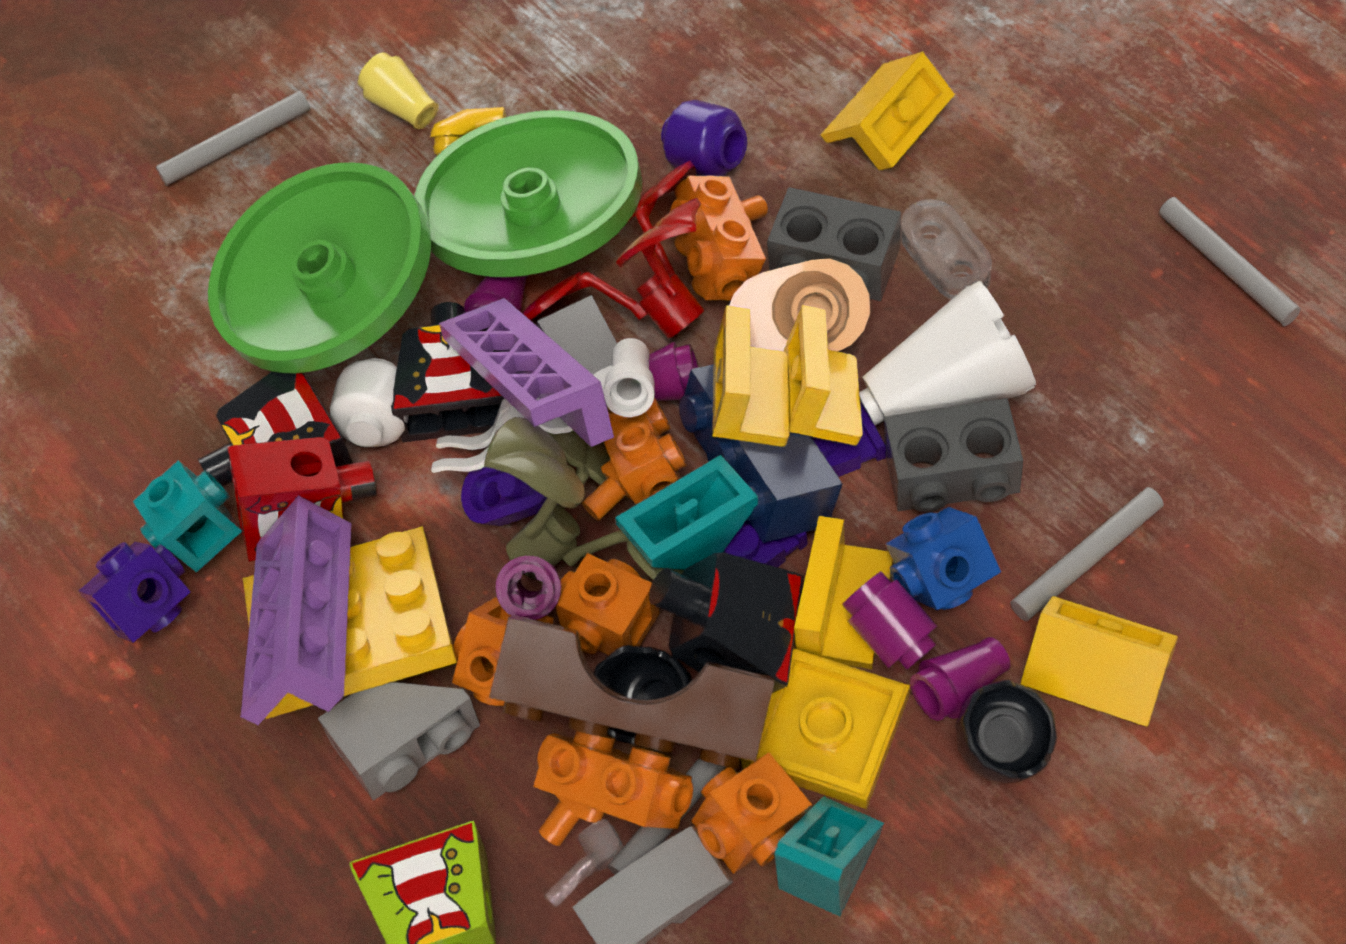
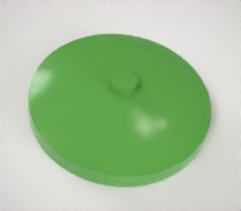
M534 111L490 122L454 141L434 158L426 168L418 182L414 197L422 206L427 216L431 233V252L437 258L455 269L475 275L517 277L538 274L568 265L606 244L626 225L636 210L642 192V175L636 150L625 133L610 122L593 115L575 111Z
M353 162L335 163L307 170L285 180L260 197L246 210L231 228L219 248L211 269L208 284V305L216 329L242 358L259 368L272 372H312L333 366L355 356L391 329L402 317L418 293L425 278L431 254V233L427 216L407 186L398 177L377 166Z

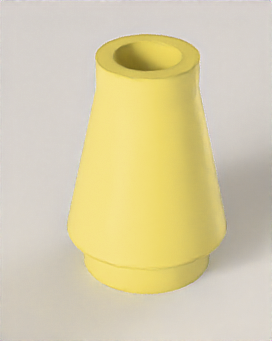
M379 53L372 57L362 68L358 77V85L363 89V96L366 100L404 119L416 129L424 128L434 119L438 111V104L429 97L399 56L391 57L387 53Z

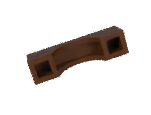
M513 615L507 621L489 698L505 701L502 712L512 716L542 721L544 711L570 717L568 728L575 731L607 737L610 726L635 732L633 743L645 748L672 753L675 742L701 748L700 760L724 767L738 768L741 758L756 761L774 686V679L771 676L707 661L702 670L688 685L671 695L657 699L630 698L608 688L594 675L583 655L578 630Z

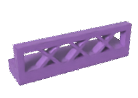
M505 298L439 323L443 339L534 427L560 417L591 447L614 438L601 381Z
M299 495L257 543L241 718L256 725H259L287 693L327 712L344 696L351 523Z

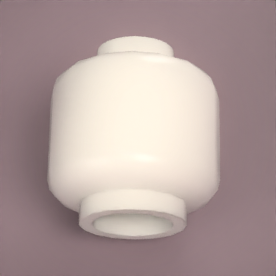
M378 358L355 361L345 367L338 377L330 404V417L346 440L362 447H379L398 440L404 432L403 421L393 416L391 411L397 370L393 363ZM409 415L404 416V421L406 423L408 421Z

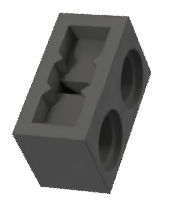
M788 187L767 240L769 271L809 260L833 259L849 265L862 277L870 294V299L881 301L900 250L901 211Z
M1008 398L884 417L886 460L897 511L916 509L929 512L938 510L950 503L976 499L981 502H994L1005 498L1009 494L1020 493L1023 457ZM985 452L994 455V457L980 458L974 454ZM917 462H928L933 464V466L927 468H919L912 464Z

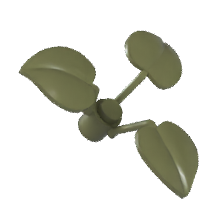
M514 417L508 420L497 430L488 447L484 466L511 474L547 497L537 515L506 544V551L510 560L520 556H536L544 559L554 568L563 559L572 567L582 557H585L587 553L592 554L620 542H627V549L632 558L653 580L661 570L665 569L652 568L621 530L581 546H576V537L580 534V527L565 508H576L582 502L585 496L583 485L587 481L588 476L600 485L607 479L601 470V466L611 459L604 442L591 447L574 430L567 433L552 434L544 431L539 426L534 427L526 418ZM567 462L576 467V474L575 470L566 464ZM671 569L680 574L684 571L683 569ZM524 573L529 578L537 580L535 573Z

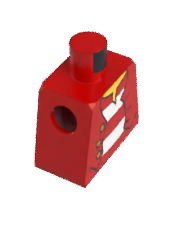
M323 437L241 444L228 447L237 515L248 562L256 560L257 543L298 495L342 519V503L375 497L377 495L370 461L336 467L330 443Z

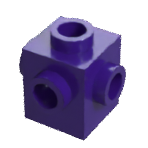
M136 541L130 546L126 542H122L108 551L96 564V568L100 572L78 590L118 637L132 643L150 629L152 632H157L171 623L182 610L178 603L190 593V590L179 579L185 573V570L168 549L161 544L154 549L151 545ZM140 582H141V587H140L139 591L137 592L138 585H139Z

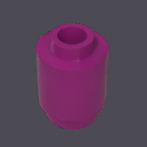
M882 571L863 584L842 604L852 616L848 620L849 624L887 668H890L899 661L908 670L936 646L935 642L929 637V634L938 626L897 579L891 583Z

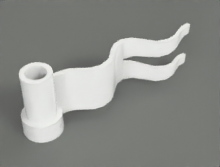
M623 339L613 349L612 365L601 369L593 375L601 381L607 407L617 415L635 417L645 413L651 407L654 400L655 382L649 370V350L647 346L638 339ZM504 398L493 427L484 434L473 437L448 435L438 438L436 443L438 449L446 447L468 450L486 449L481 454L470 458H443L434 461L431 471L433 473L444 470L470 472L482 469L488 450L487 446L490 445L497 430L514 417H524ZM560 417L538 425L544 431L552 434L567 433L573 430Z

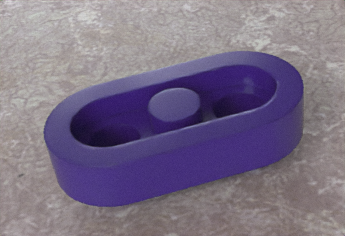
M485 466L482 469L470 471L467 474L461 491L462 506L468 518L476 523L492 526H503L536 515L547 497L515 476Z

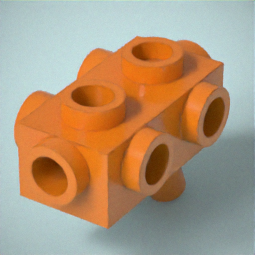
M687 176V179L680 182L675 189L676 200L672 203L670 211L694 198H698L701 205L696 213L697 231L676 236L674 241L675 247L680 253L687 256L689 272L694 276L692 287L698 295L705 300H732L733 294L746 280L760 273L766 260L751 222L766 216L768 212L767 203L759 195L740 201L728 176Z
M655 398L651 407L645 413L635 417L617 415L607 407L614 438L604 441L611 459L601 466V470L607 479L582 502L586 511L598 521L623 497H628L637 505L681 479L679 470L688 466L670 433L665 436L662 435L670 430L671 426Z
M576 731L574 738L552 733L544 739L540 746L537 759L539 768L533 787L554 794L560 801L540 827L539 833L551 844L560 846L579 819L600 823L604 813L643 827L678 829L681 817L686 813L692 801V776L669 767L671 757L653 750L632 746L630 755L622 753L620 750L613 748L615 738L609 735L602 737Z

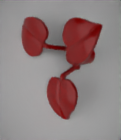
M692 161L678 166L657 184L645 191L640 197L636 210L629 219L630 221L636 216L643 234L627 247L616 261V264L619 268H622L633 256L641 251L654 272L651 277L636 288V291L642 297L639 302L592 273L584 272L582 274L579 271L541 294L522 314L531 320L560 298L587 287L595 288L626 307L638 320H641L648 314L667 339L676 335L704 312L703 307L675 273L661 244V241L697 231L696 213L701 202L698 198H694L678 206L662 217L654 227L649 220V216L658 198L675 191L677 185L687 179V176H696V167Z

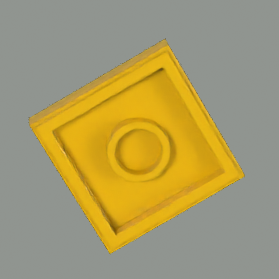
M793 648L788 686L771 694L756 761L769 752L798 787L867 809L910 696V685ZM741 758L742 768H746L755 762Z

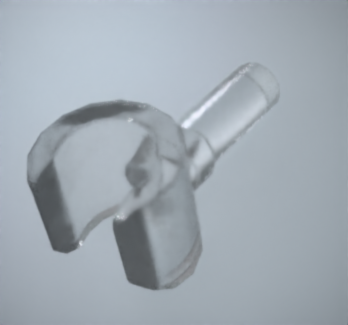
M603 819L590 825L578 835L577 839L587 856L577 861L544 895L555 907L587 876L589 877L594 871L608 868L610 862L623 848V844L615 829L607 820Z

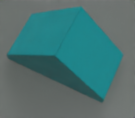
M719 455L615 517L616 525L652 568L684 570L713 553L723 552L752 513L754 507L758 505V496L728 462Z
M823 796L778 841L775 850L778 889L840 917L878 841L884 823Z

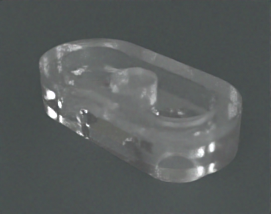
M927 199L918 201L905 210L901 219L902 244L942 295L953 299L966 286H970L978 281H981L988 288L992 269L990 253L951 205L940 200ZM932 234L937 237L934 239H927L922 236ZM957 274H965V275H968V276H966V277H958V276H955V275H957Z

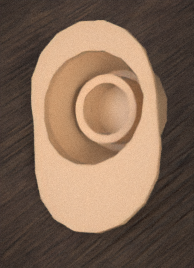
M816 259L766 271L746 280L733 294L729 306L750 309L751 347L783 352L801 306L806 305L826 310L828 350L838 352L851 346L864 332L870 316V294L862 277L849 265L833 259Z

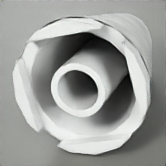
M981 281L966 286L862 377L867 388L859 392L860 400L874 425L884 421L885 416L1012 398L1023 395L1035 387L1034 375L1015 334L1011 336L1001 320L1004 317L1002 311Z

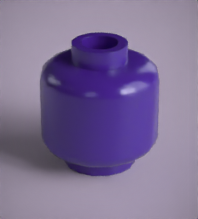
M699 100L683 102L672 112L662 127L661 139L667 161L674 169L685 162L692 161L696 167L697 176H725L741 163L747 149V135L740 118L735 111L724 106Z

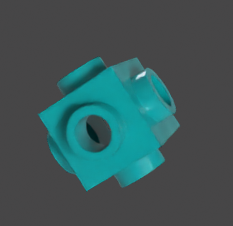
M179 460L165 473L154 479L146 490L133 501L146 522L140 528V531L154 548L160 544L163 545L196 573L242 532L223 504L230 498L224 487L206 470L199 476H196Z

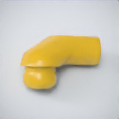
M505 108L464 109L434 124L430 134V138H434L433 152L438 156L446 147L465 134L490 122L505 118Z

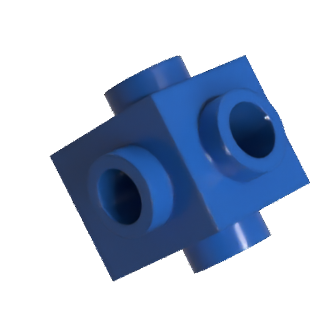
M947 507L939 513H926L913 518L903 526V534L886 543L895 563L890 566V574L893 581L897 579L916 601L935 610L951 609L963 604L972 597V590L1001 573L977 517L951 507Z

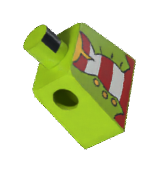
M474 820L349 862L352 873L387 944H496L487 854Z

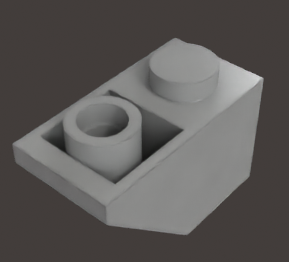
M396 682L353 693L334 706L329 712L318 717L331 745L373 801L385 792H395L405 787L416 776L419 768L439 754H449L459 749L470 738L472 731L480 726L471 699L463 689Z

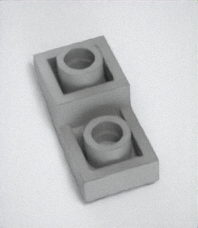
M690 826L619 871L575 904L573 909L596 944H646L669 924H681L732 884L733 880L719 860L705 849L700 841L696 827Z

